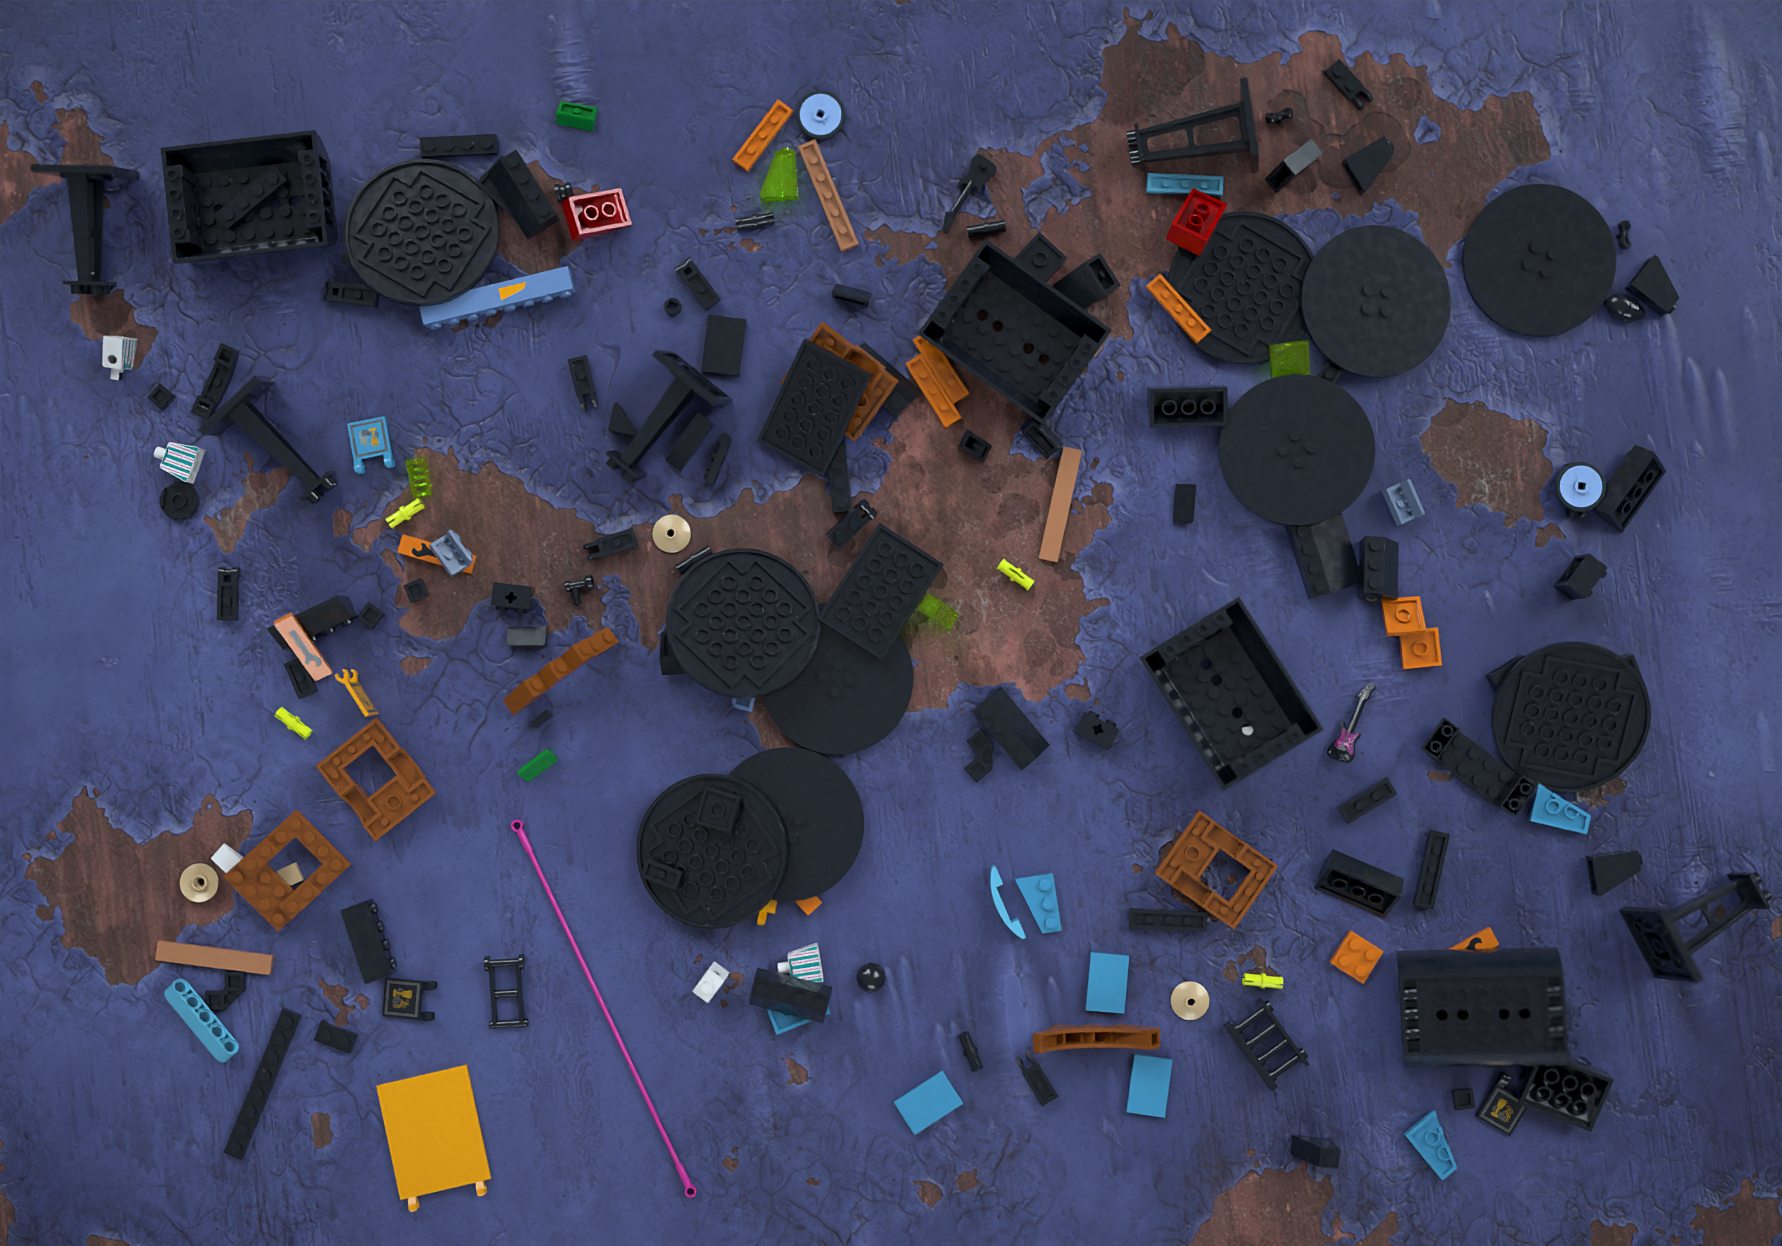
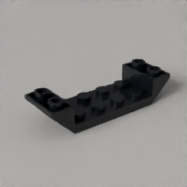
M1443 717L1421 749L1434 762L1491 804L1516 818L1538 786L1524 775H1517L1512 769L1459 731L1460 728Z

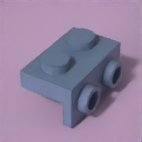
M1410 479L1382 491L1397 526L1425 514Z
M452 530L447 531L446 535L429 545L450 577L465 570L473 562L472 553L469 549L464 548L460 536Z

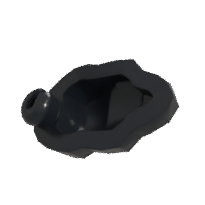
M1614 294L1604 301V307L1607 308L1609 314L1614 319L1621 320L1622 322L1629 324L1643 319L1646 315L1639 300L1628 295Z

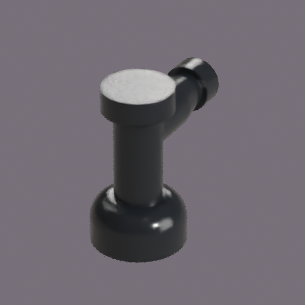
M586 575L584 580L565 581L566 591L572 593L574 605L581 604L578 588L586 587L587 590H594L595 586L592 575Z

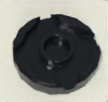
M183 482L170 484L167 488H164L160 495L161 509L165 515L175 520H186L192 517L200 505L196 489Z

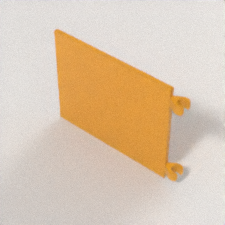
M467 1064L376 1086L400 1200L408 1198L410 1212L419 1209L420 1204L417 1196L472 1183H476L478 1196H483L487 1193L485 1180L491 1179V1173Z

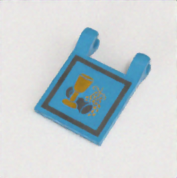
M385 416L347 424L354 459V471L356 473H365L364 459L383 455L385 466L388 468L395 467Z

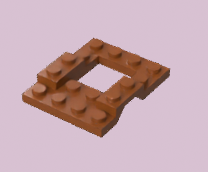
M821 322L809 340L873 374L845 435L856 442L899 381L885 370V366L857 344L852 345L826 323ZM788 372L786 373V375L784 376V378H783L782 381L780 382L782 385H783V383H784V381H785V379H786V376H787Z
M379 718L372 720L316 765L317 769L336 793L356 812L363 827L374 841H378L437 793L426 779L427 776L405 748L399 745ZM374 746L396 773V776L369 797L360 784H356L345 768Z
M296 809L223 877L279 931L351 865V862ZM296 837L322 865L294 890L268 862Z
M1198 810L1154 873L1235 929L1278 868V865ZM1219 849L1250 869L1229 901L1198 881Z

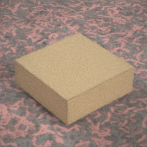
M297 862L277 871L290 886L304 880Z

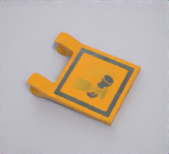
M346 669L342 670L345 673L344 678H340L338 673L335 674V678L346 685L365 717L378 715L377 710L358 682L356 670L351 669V672H353L352 678H350V673Z

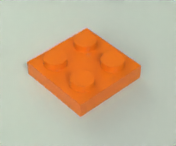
M1420 596L1401 597L1397 600L1381 599L1380 606L1386 636L1425 634L1426 626Z
M1438 627L1426 628L1425 634L1398 636L1402 669L1442 665Z
M1349 930L1329 962L1364 984L1384 951Z

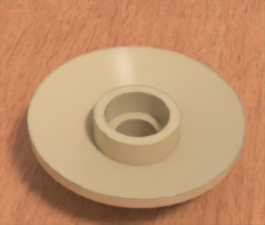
M666 515L660 518L653 528L655 544L658 548L668 553H676L683 550L691 538V530L688 523L677 515ZM673 530L674 536L669 537L668 531Z
M203 863L187 867L180 878L182 893L186 898L194 902H204L211 899L219 887V878L216 871L211 866ZM201 878L205 881L204 885L199 883Z
M1186 981L1176 986L1173 990L1171 1006L1179 1017L1186 1020H1195L1203 1016L1207 1011L1209 995L1206 989L1199 983ZM1194 999V1004L1188 1005V1000Z

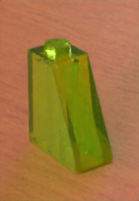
M785 147L775 152L760 191L761 202L799 200L795 150Z
M928 593L917 612L949 631L959 616V613Z

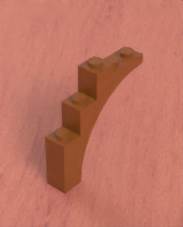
M609 627L602 629L587 639L581 640L571 646L560 657L545 665L537 674L524 680L503 699V702L512 715H516L529 707L556 684L592 659L615 646L619 641Z
M1092 1023L1082 1026L1057 1024L1050 1026V1029L1033 1033V1052L1044 1053L1073 1048L1153 1050L1160 1048V1028L1124 1023L1111 1026Z

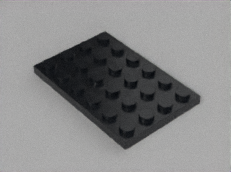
M803 339L757 441L824 477L873 374L809 339Z
M879 523L817 619L882 661L944 564Z

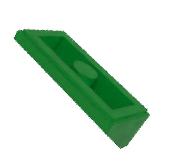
M560 101L556 112V123L558 125L593 131L598 108Z
M548 748L517 770V774L527 782H530L557 762L558 757L552 749Z

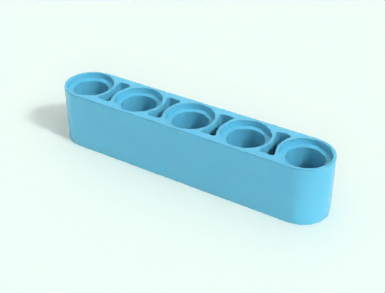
M176 979L165 990L164 995L167 1001L216 1060L226 1062L238 1051L239 1045L186 980Z

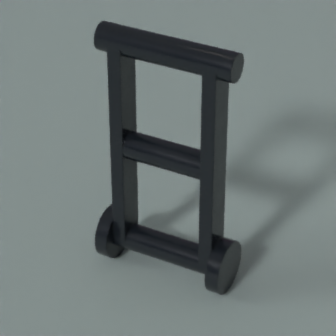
M519 954V958L491 960L490 956L484 957V970L489 972L492 1021H489V1029L529 1026V1020L525 1019L521 972L522 969H525L524 954ZM516 966L517 989L496 990L494 967ZM518 997L519 1019L498 1020L496 998Z

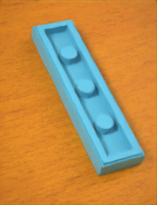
M1147 173L1146 193L1189 195L1194 188L1209 196L1222 197L1224 176Z

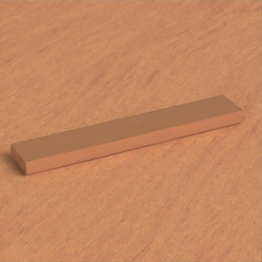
M814 139L798 146L841 253L859 246L816 140Z
M1063 446L1038 559L1058 562L1082 450Z
M159 940L155 960L271 975L274 955Z

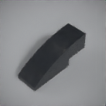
M698 412L676 442L666 461L681 472L715 425Z

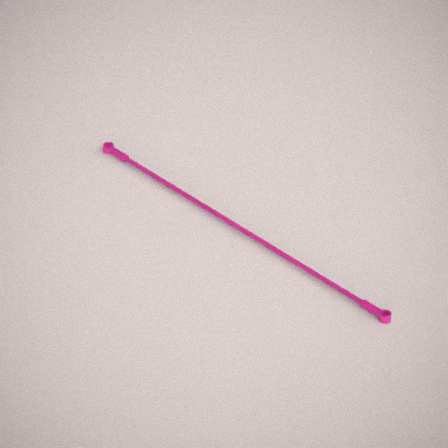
M519 819L514 820L511 823V828L513 831H516L525 852L528 853L668 1147L676 1164L675 1168L685 1187V1195L692 1198L696 1195L697 1188L691 1183L683 1164L680 1163L550 890L523 829L524 823ZM515 822H519V823H520V828H519V829H516V828H515V826H514ZM692 1188L694 1193L690 1194L687 1190Z

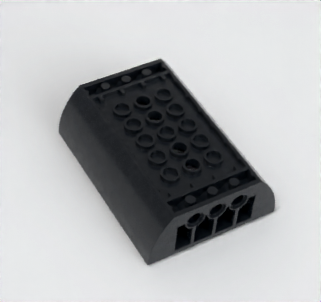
M315 130L161 148L173 263L184 264L331 247L336 244L338 229L330 159L320 136ZM273 165L277 166L288 182L229 230L215 214L216 208L219 206L224 207ZM298 197L300 199L299 205L292 207L291 200ZM277 199L280 200V207L277 209H273V201Z
M985 239L917 334L1044 425L1104 343L1112 329ZM981 310L985 311L988 315L987 319L983 321L979 320L976 316ZM994 322H1001L1003 329L996 332L992 329V324ZM1025 344H1031L1034 347V351L1031 354H1026L1023 351ZM1041 355L1048 356L1049 363L1047 365L1039 363L1038 358Z
M1240 597L1235 598L1139 657L1222 791H1225L1324 730ZM1208 659L1211 662L1210 669H1203L1200 665L1201 660ZM1214 675H1218L1222 680L1218 686L1211 683V677ZM1234 708L1241 709V718L1236 719L1232 716ZM1243 725H1251L1253 727L1252 734L1245 735L1242 732Z
M1557 947L1397 951L1404 1068L1567 1066L1569 1047L1564 972ZM1502 1008L1509 1010V1016L1506 1019H1501L1498 1016V1011ZM1522 1008L1529 1009V1017L1525 1019L1519 1017V1010ZM1438 1010H1446L1448 1012L1447 1018L1444 1020L1438 1019L1436 1016ZM1458 1010H1467L1468 1017L1463 1020L1457 1017Z

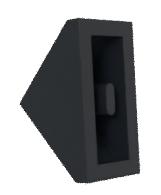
M618 402L614 403L608 431L635 437L638 433L620 404Z
M967 429L957 450L984 463L992 445Z

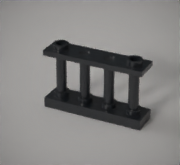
M1259 998L1257 1001L1262 1006L1239 1024L1235 1023L1233 1025L1228 1021L1223 1026L1268 1088L1273 1091L1278 1088L1275 1083L1277 1077L1301 1060L1305 1066L1309 1065L1306 1060L1308 1055L1302 1047L1300 1049L1297 1048L1273 1015L1272 1011L1274 1008L1271 1004ZM1267 1013L1273 1023L1250 1040L1246 1039L1244 1041L1241 1036L1242 1031ZM1278 1029L1284 1039L1261 1056H1255L1252 1052L1254 1046ZM1290 1045L1296 1054L1272 1072L1271 1070L1267 1072L1263 1067L1266 1064L1265 1062Z

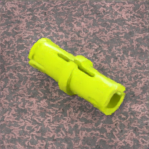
M417 498L407 506H401L399 511L386 518L389 526L393 529L404 520L411 519L412 515L425 508L424 504H420L422 501Z
M1005 559L996 568L1010 577L1012 582H1017L1027 591L1035 581L1021 572L1022 569L1019 567L1017 569Z
M284 707L278 709L274 717L287 726V729L293 730L304 740L313 732L312 729L300 721L298 716L295 717Z
M1243 973V977H1245L1242 978L1243 985L1259 986L1260 989H1265V987L1283 988L1280 985L1283 984V977L1266 976L1265 973L1260 975Z

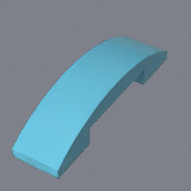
M992 865L990 869V888L995 906L1006 925L1017 936L1024 939L1026 936L1018 918L1009 919L996 888L1003 883L996 866Z

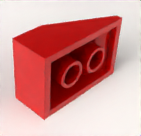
M621 188L568 197L561 204L572 241L594 237L632 225Z
M1193 188L1173 220L1165 240L1200 256L1227 204Z

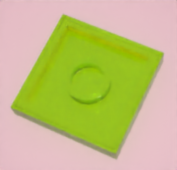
M1308 340L1269 345L1271 378L1291 374L1310 375Z

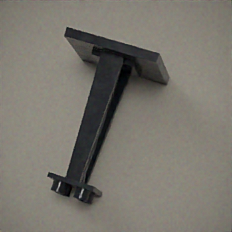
M1248 77L1240 78L1239 103L1140 130L1138 123H1134L1135 130L1126 131L1129 147H1138L1137 149L1129 150L1132 166L1141 165V170H1145L1144 163L1248 152L1251 173L1259 172V149ZM1231 117L1238 118L1241 134L1240 140L1195 145L1192 131L1195 126ZM1179 130H1186L1187 147L1160 151L1148 150L1147 140L1151 137Z
M30 164L31 172L58 176L67 179L78 281H63V285L71 286V294H110V286H117V282L102 281L105 181H112V179H139V171L110 165Z
M656 349L652 356L670 370V373L676 377L626 451L623 454L618 450L607 451L606 453L610 457L606 465L613 470L616 468L620 470L621 467L625 469L621 477L627 482L635 481L637 478L647 475L636 465L696 395L702 396L712 405H729L732 401V398L674 351Z
M254 375L198 431L203 436L221 435L231 424L236 422L309 488L299 498L301 501L309 500L312 504L318 503L324 497L319 489L323 487L328 491L338 483L333 478L336 473L334 471H327L320 477L254 406L259 397L275 383L270 377Z
M1730 872L1727 874L1730 879L1729 882L1669 911L1661 908L1629 906L1621 908L1619 911L1654 977L1690 983L1703 981L1704 979L1691 955L1751 910H1768L1771 908L1768 903L1772 899L1771 894L1765 889L1761 890L1758 885L1763 881L1762 877L1757 872ZM1736 890L1742 903L1715 921L1708 909V905ZM1700 909L1708 922V927L1684 943L1674 922Z

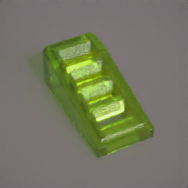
M426 456L406 459L405 463L413 498L433 495ZM412 464H422L421 467L413 468ZM423 471V474L414 475V472ZM425 478V482L415 483V480ZM426 486L427 488L426 490H416L417 487Z

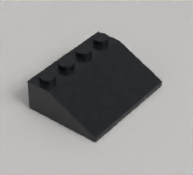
M1342 513L1314 525L1286 526L1308 599L1359 584V566Z
M1570 1057L1568 1058L1567 1066H1526L1517 1103L1591 1132L1614 1079L1607 1071Z

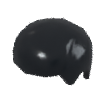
M873 962L864 964L856 975L857 985L868 993L880 990L886 980L885 970L879 964Z

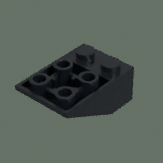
M1101 253L1084 262L1052 285L1053 288L1084 310L1117 291L1121 286Z

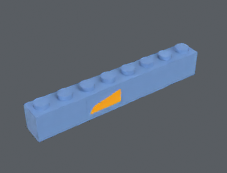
M566 266L471 289L451 301L432 306H419L423 325L430 329H438L442 327V324L449 323V325L460 323V320L478 319V316L483 314L491 316L497 314V311L500 310L512 311L516 309V306L520 305L529 307L534 305V302H549L553 300V297L557 296L566 298L576 291L571 270Z

